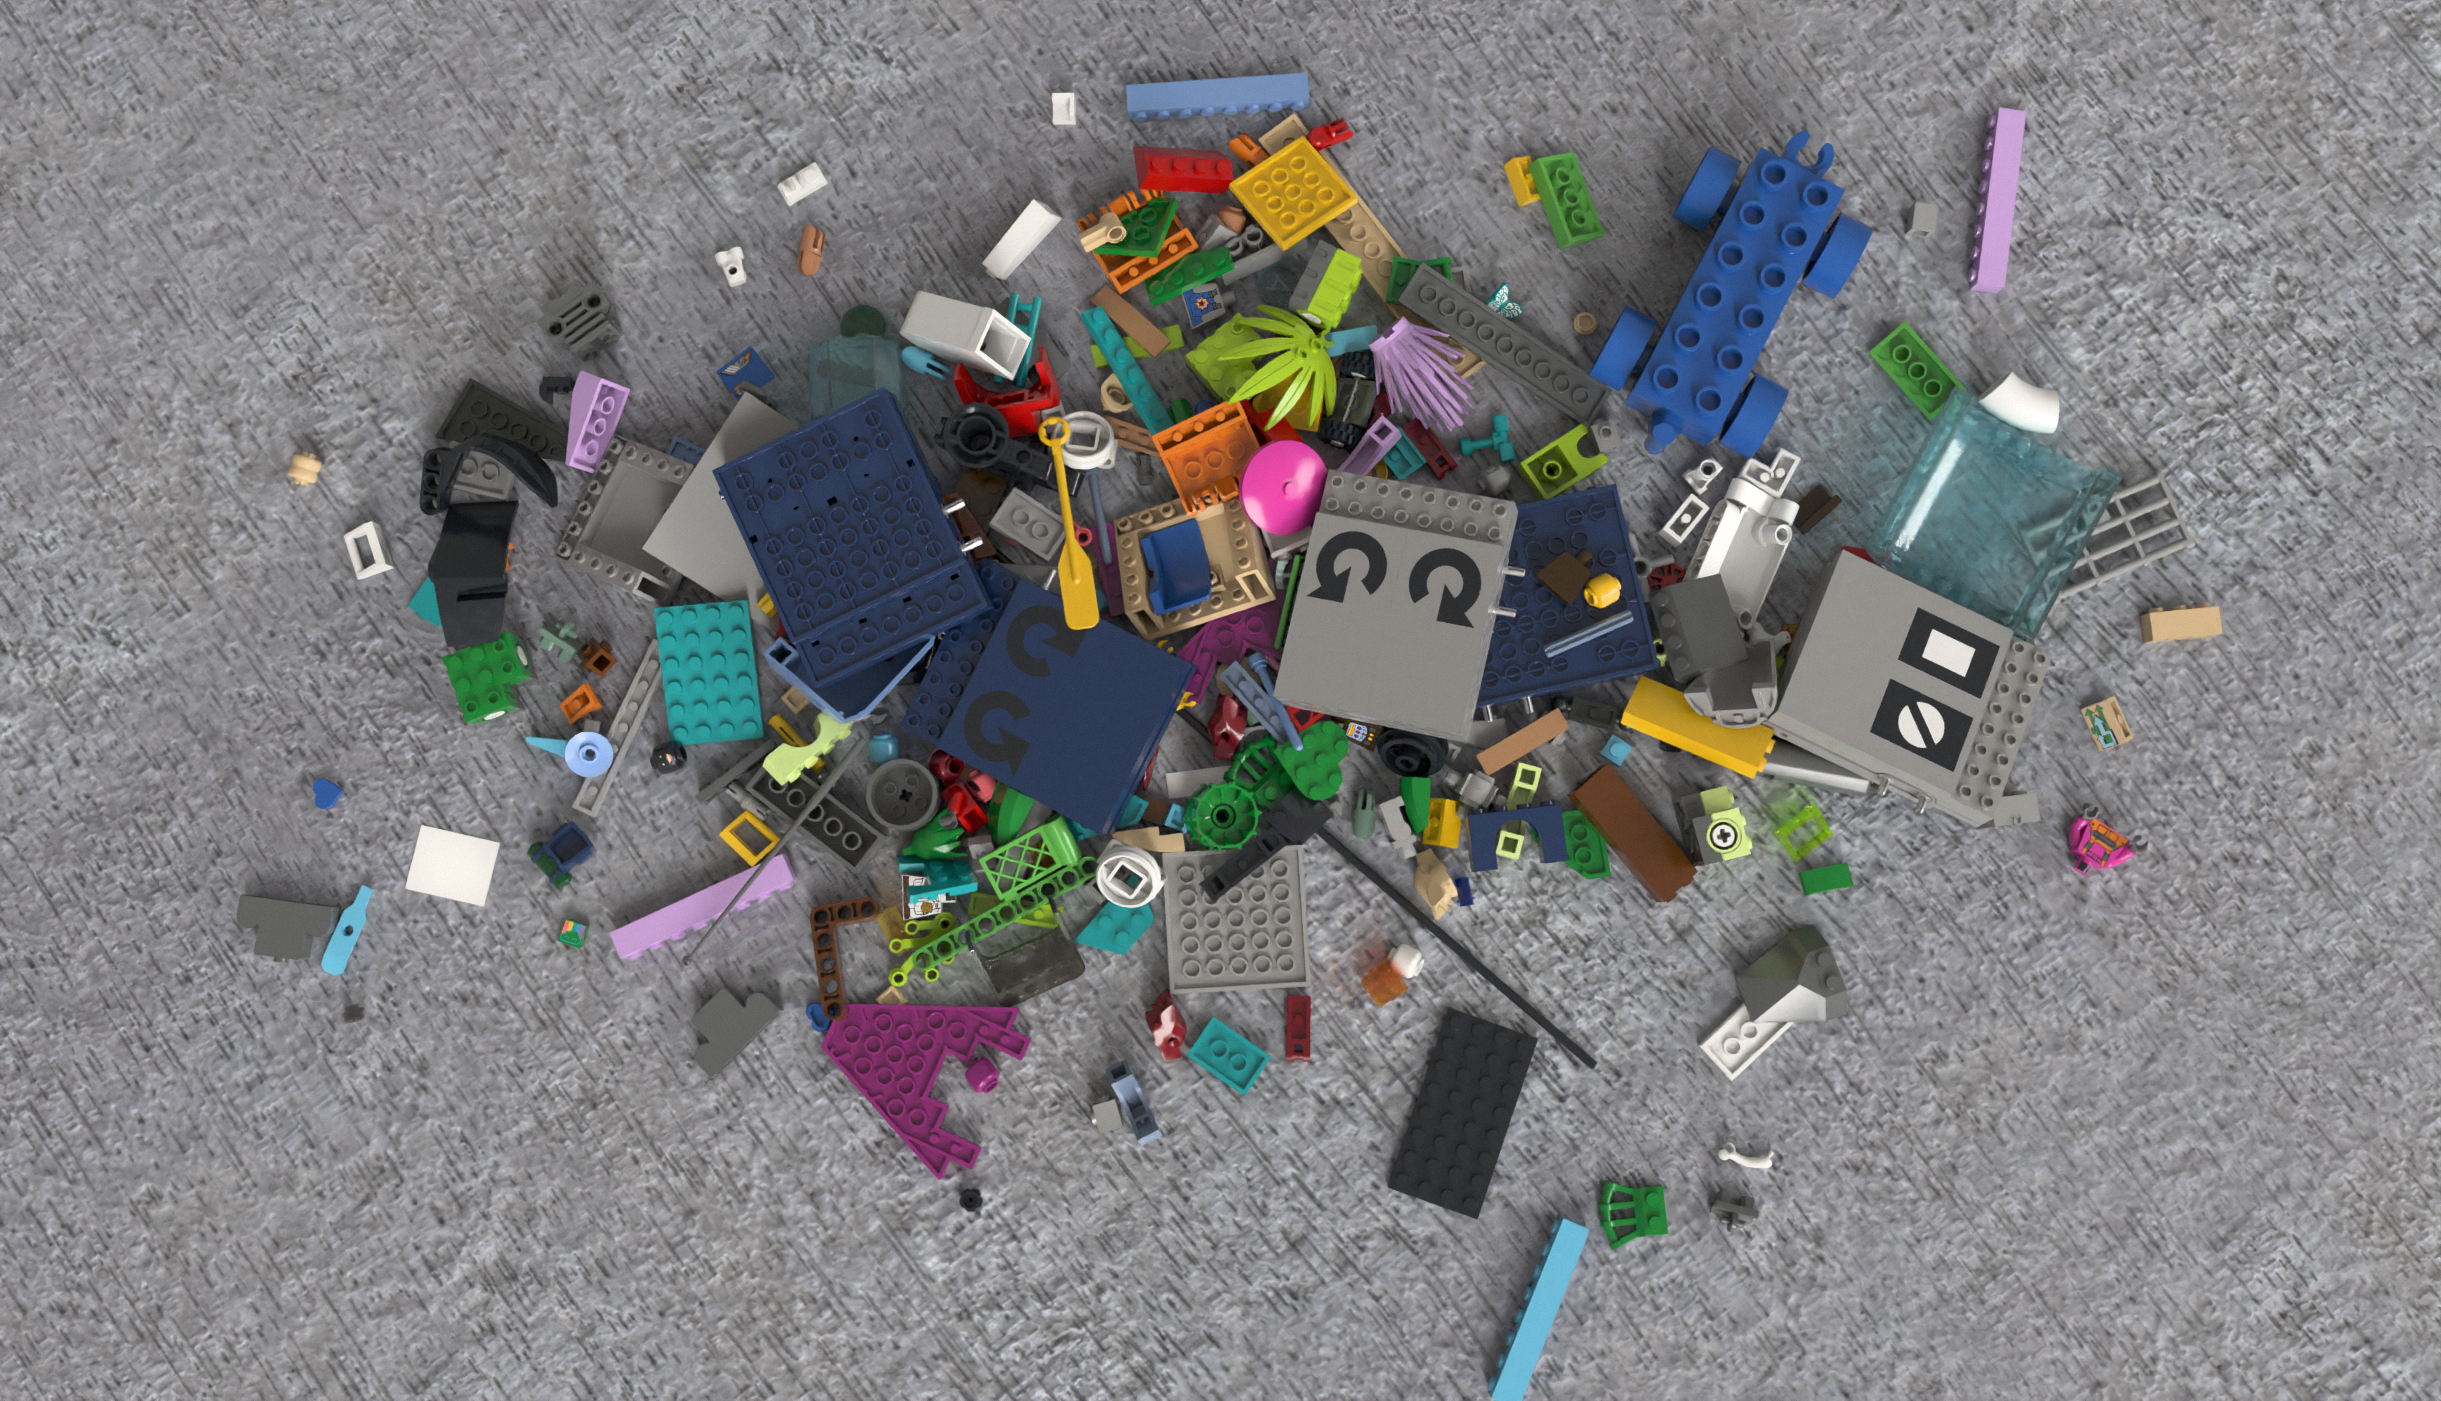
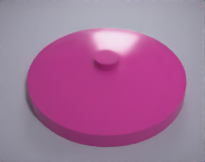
M1282 439L1266 443L1249 457L1242 469L1239 479V499L1243 511L1254 525L1273 534L1286 535L1305 529L1314 522L1316 512L1320 510L1328 476L1326 467L1320 456L1312 448L1301 442Z

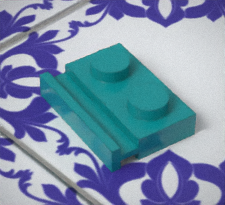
M1397 426L1396 428L1400 431L1402 437L1382 459L1395 478L1401 482L1422 465L1426 464L1427 461L1401 427Z

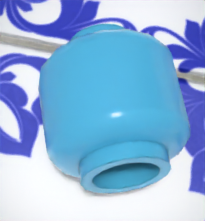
M890 732L873 734V738L868 741L870 761L878 763L879 767L886 762L899 759L898 739L892 736Z

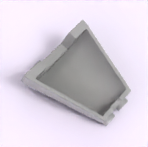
M1774 638L1758 639L1756 645H1750L1743 640L1750 660L1724 670H1713L1698 675L1683 693L1688 704L1700 716L1704 714L1713 719L1712 723L1727 728L1743 729L1764 722L1774 710L1778 696Z

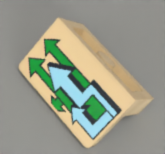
M2115 695L2081 709L2099 751L2116 747L2134 738Z

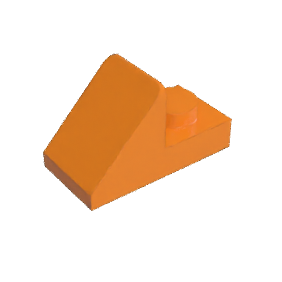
M588 683L581 685L559 704L570 725L579 722L589 712L603 708L594 689Z

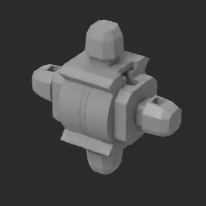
M1480 765V771L1474 768L1471 772L1464 770L1462 776H1460L1461 773L1449 770L1445 776L1447 782L1452 785L1457 784L1454 791L1459 793L1457 799L1462 801L1463 804L1462 806L1459 805L1456 816L1465 820L1464 815H1470L1472 807L1480 809L1484 806L1488 809L1490 803L1494 807L1505 806L1507 803V799L1499 793L1496 795L1498 787L1493 785L1495 779L1486 774L1482 765Z

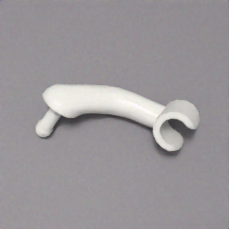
M1728 1142L1723 1145V1149L1719 1151L1718 1155L1722 1160L1731 1159L1746 1167L1769 1168L1772 1165L1770 1158L1773 1156V1151L1769 1150L1766 1156L1746 1157L1737 1153L1735 1146Z

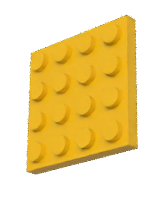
M1304 136L1293 141L1229 183V189L1283 252L1358 202L1357 196Z

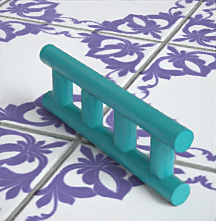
M1011 293L1006 319L1031 338L1020 363L1019 370H1017L1014 379H1017L1016 387L1025 388L1042 298L1033 297V302L1030 304L1019 302L1020 294ZM1017 311L1030 313L1028 326L1014 324ZM994 374L993 382L1002 384L1003 377Z

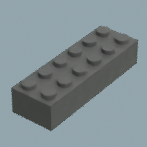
M762 765L745 789L792 825L820 786L817 784L818 782L802 770L800 771L801 775L794 782L788 781L781 786ZM829 791L797 828L855 874L862 873L889 838Z

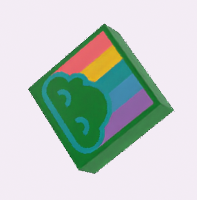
M565 919L558 941L582 948L589 925Z

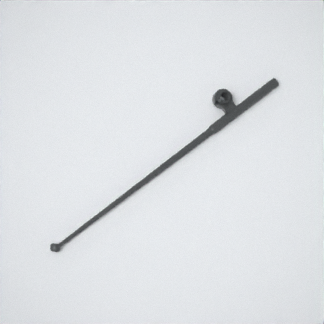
M860 736L833 771L822 769L818 773L815 780L818 781L817 784L820 788L691 954L683 957L682 963L689 966L691 964L694 954L803 820L815 809L827 792L837 785L839 777L867 744L863 737Z

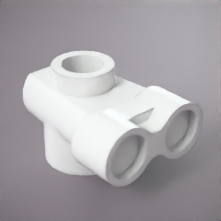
M734 247L728 251L715 254L717 265L722 266L731 287L746 283V272L742 264L744 256L741 247Z
M1711 456L1693 470L1689 468L1681 476L1700 496L1708 489L1706 486L1723 468ZM1705 467L1712 468V473L1710 475H1706L1703 470Z

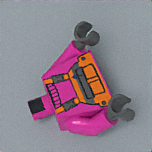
M2090 803L2083 804V813H2080L2069 827V843L2071 845L2069 851L2079 857L2073 869L2082 875H2086L2091 866L2096 869H2109L2125 862L2135 855L2136 851L2144 852L2148 848V842H2145L2143 845L2136 844L2142 839L2141 835H2136L2133 838V844L2130 845V840L2097 819L2099 815L2098 807L2088 812Z

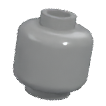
M1493 464L1480 470L1476 481L1478 491L1490 498L1507 491L1512 481L1510 472L1505 466Z

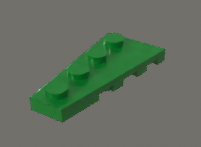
M1227 246L1186 255L1144 280L1149 301L1153 307L1230 272L1235 267L1231 252Z

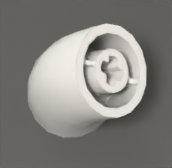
M2012 371L1995 381L1977 400L1995 417L2017 428L2045 434H2053L2056 430L2059 419V396L2057 391L2030 385L2018 378Z

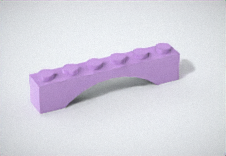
M1382 415L1365 433L1357 447L1337 471L1366 476L1402 437L1400 431Z

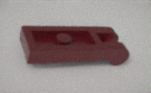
M1416 417L1401 428L1427 461L1426 464L1438 480L1444 478L1445 473L1449 470L1453 471L1458 467L1456 461L1429 427L1425 429L1420 419ZM1440 457H1442V459L1445 462L1441 466H1439L1435 462Z
M1287 995L1286 1062H1294V1060L1310 1062L1311 996ZM1294 1043H1303V1050H1294Z

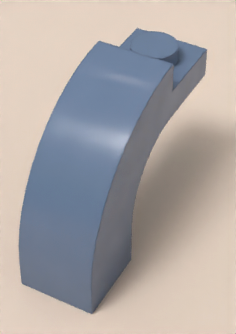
M1127 1059L1105 1069L1111 1086L1123 1105L1140 1146L1162 1136L1154 1112Z

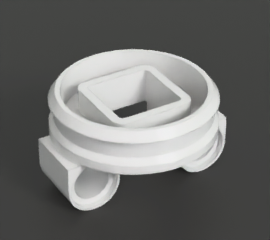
M1088 411L1073 412L1062 417L1070 427V436L1061 445L1063 461L1066 466L1075 469H1092L1095 467L1111 469L1114 467L1118 440L1114 439L1113 428L1104 417ZM1057 423L1054 426L1050 441L1053 438L1061 439L1064 436L1062 434V424ZM1072 433L1096 435L1094 447L1071 445ZM1049 446L1048 456L1053 458L1052 447Z
M1112 839L1096 861L1099 864L1096 870V882L1099 890L1109 901L1122 907L1135 908L1147 904L1151 899H1154L1167 880L1166 872L1158 866L1155 859L1141 848L1125 845L1116 839ZM1121 865L1126 866L1142 877L1135 889L1114 877Z

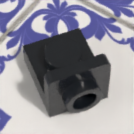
M543 376V381L539 385V395L547 404H553L554 393L569 394V391H573L576 381L571 377Z

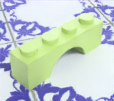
M821 712L813 725L817 736L815 742L805 747H793L783 743L766 756L763 767L781 786L788 781L794 782L801 775L800 771L805 767L811 768L818 761V756L822 753L824 755L828 754L835 747V742L839 739L844 741L851 734L850 728L854 721L839 724Z
M1521 762L1515 765L1505 805L1508 810L1517 809V804H1531L1537 790L1542 768ZM1515 819L1501 826L1495 841L1496 855L1513 860L1519 859L1524 840L1525 821Z

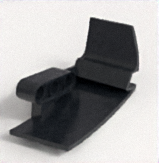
M519 501L453 503L449 506L440 539L428 563V575L430 581L434 583L447 647L498 642L508 593V573H505L507 555Z

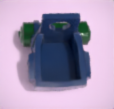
M573 821L569 824L564 823L552 833L553 837L548 842H536L527 851L531 861L544 872L549 882L554 884L557 889L566 887L571 882L573 876L569 871L576 864H583L593 855L592 852L595 850L594 845L585 833Z

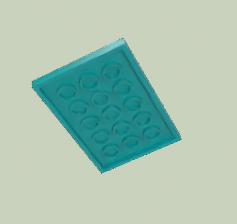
M749 599L655 607L654 616L670 741H675L682 745L764 738L765 729Z

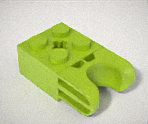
M1580 424L1521 462L1516 468L1538 501L1557 497L1608 462L1609 459L1603 453L1592 458H1585L1579 454L1577 450L1578 440L1583 438L1588 432L1585 424ZM1547 469L1548 471L1552 469L1554 474L1549 476L1546 473Z

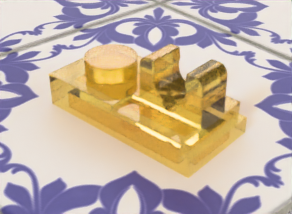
M895 904L874 916L888 941L894 937L900 939L914 938L913 935L905 931V921ZM895 941L892 943V948L897 949L900 947V942ZM911 948L902 949L896 955L899 956Z

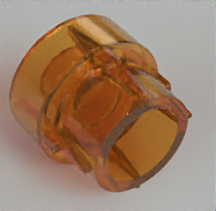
M1385 958L1376 963L1368 971L1369 974L1360 982L1379 1007H1382L1390 1000L1398 999L1409 990L1408 986Z

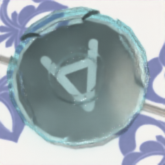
M1281 261L1263 268L1257 279V292L1262 301L1269 306L1277 308L1289 306V300L1301 278L1299 272L1291 264Z

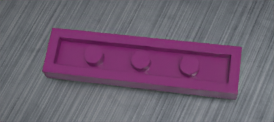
M1111 522L1106 524L1112 554V563L1109 565L1103 562L1097 526L1091 527L1090 531L1093 537V545L1110 615L1113 618L1126 615L1116 537Z

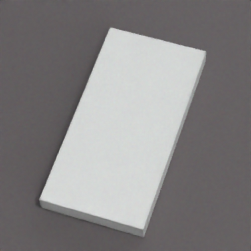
M1743 1002L1698 1046L1732 1081L1794 1022H1751Z

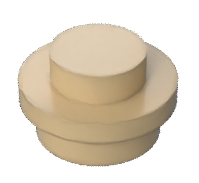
M1588 312L1579 313L1573 321V327L1578 334L1589 335L1596 328V319Z

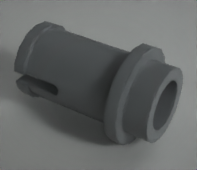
M1149 455L1136 457L1138 477L1136 479L1140 486L1152 485L1155 479L1154 475H1152L1151 457Z

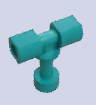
M1506 414L1492 417L1491 422L1494 432H1490V437L1470 441L1469 437L1459 439L1462 457L1472 455V450L1492 446L1493 450H1498L1501 464L1510 463L1516 459L1513 443H1509L1507 436L1509 426Z

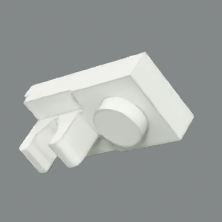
M814 162L779 183L777 187L787 204L791 206L827 185L828 182Z

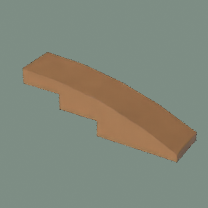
M1107 285L1090 300L1095 307L1102 305L1111 322L1154 359L1171 343L1150 321Z
M1556 708L1478 753L1476 756L1486 774L1490 775L1570 727L1559 708Z

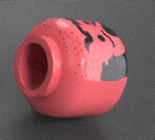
M976 768L967 774L969 779L965 782V787L975 801H983L985 803L992 799L998 780Z

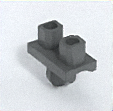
M1720 1190L1715 1202L1710 1205L1709 1212L1721 1215L1720 1222L1727 1224L1728 1232L1733 1233L1736 1227L1744 1228L1745 1222L1752 1223L1754 1218H1758L1759 1211L1755 1210L1754 1198L1741 1196L1738 1206L1731 1204L1733 1193Z

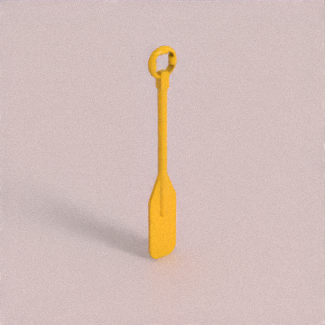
M1049 417L1041 422L1038 428V435L1044 444L1052 447L1066 537L1058 564L1067 625L1071 629H1087L1094 627L1098 623L1099 611L1091 562L1075 539L1061 447L1070 436V427L1063 418ZM1057 423L1062 424L1061 428L1064 436L1061 439L1053 438L1051 441L1046 439L1045 426L1048 424L1050 426L1057 425Z

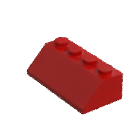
M1146 146L1133 147L1139 189L1225 194L1229 188V183L1234 181L1231 160L1220 151Z

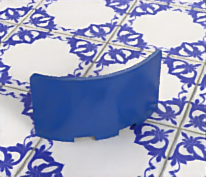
M1196 519L1144 535L1140 541L1144 549L1149 570H1154V578L1150 579V592L1148 595L1157 616L1210 598L1212 589L1210 566Z

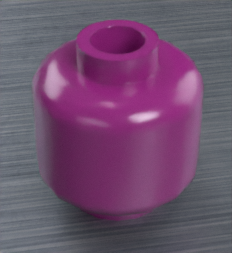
M974 1058L967 1064L966 1067L968 1069L964 1077L975 1092H984L986 1094L999 1084L1000 1073L988 1058Z

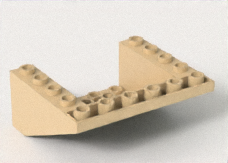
M1218 494L1216 497L1220 504L1216 506L1211 502L1210 495L1205 496L1201 499L1206 505V511L1201 512L1198 504H1196L1195 507L1198 514L1191 518L1188 517L1181 498L1114 520L1125 613L1146 640L1150 641L1276 599L1274 582L1259 529L1243 511L1239 495L1223 502ZM1196 519L1210 566L1211 596L1207 600L1157 616L1148 595L1150 592V579L1154 578V570H1149L1140 540L1144 535Z

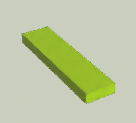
M1179 324L1158 329L1171 341L1162 353L1185 348ZM1129 336L1122 338L1135 360L1151 356ZM1097 344L1091 345L1096 369L1110 366Z
M971 892L968 915L979 916L1001 904L1005 899L999 900L997 895ZM1021 900V905L1024 908H1030L1034 904L1032 901ZM1046 904L1017 920L1015 923L1060 930L1064 907ZM1010 907L1003 908L1000 914L1001 918L1004 920L1010 919L1013 916V909Z

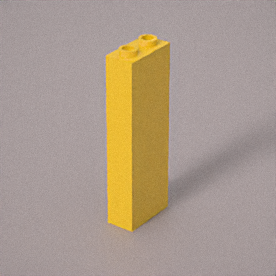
M1642 675L1621 720L1623 725L1754 779L1757 771H1763L1767 759L1763 758L1765 752L1771 753L1775 740L1771 739L1775 730L1761 724L1743 729L1727 728L1712 723L1713 719L1704 714L1700 716L1688 704L1683 692Z

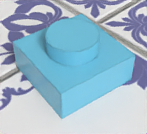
M1612 734L1599 755L1620 767L1632 747Z
M1170 803L1162 825L1181 833H1186L1185 823L1180 820L1181 817H1184V807Z

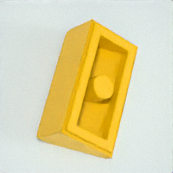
M1530 156L1512 158L1504 165L1519 206L1541 200L1528 167L1532 164Z

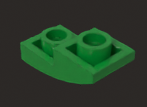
M1847 863L1798 873L1805 896L1848 888L1854 885Z

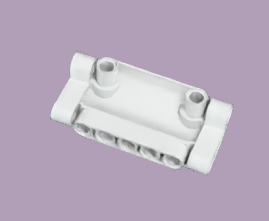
M1733 478L1724 499L1716 504L1682 582L1720 573L1742 638H1744V632L1752 628L1756 622V618L1792 538V530L1789 526H1792L1800 506L1791 500L1773 498L1749 482Z

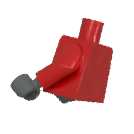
M955 779L945 780L942 783L945 790L941 795L948 804L947 811L949 815L940 817V825L944 826L945 830L957 827L958 818L965 827L964 831L966 832V836L959 837L960 848L962 850L969 849L968 838H973V833L988 822V817L961 780L957 782Z

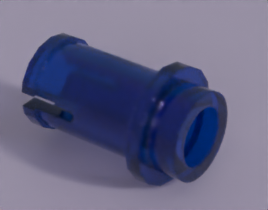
M1469 877L1454 879L1459 899L1457 903L1460 904V907L1474 905L1473 900H1475V897H1472Z

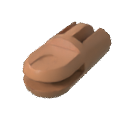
M809 224L805 225L796 264L797 270L802 276H813L817 273L826 237L825 232Z

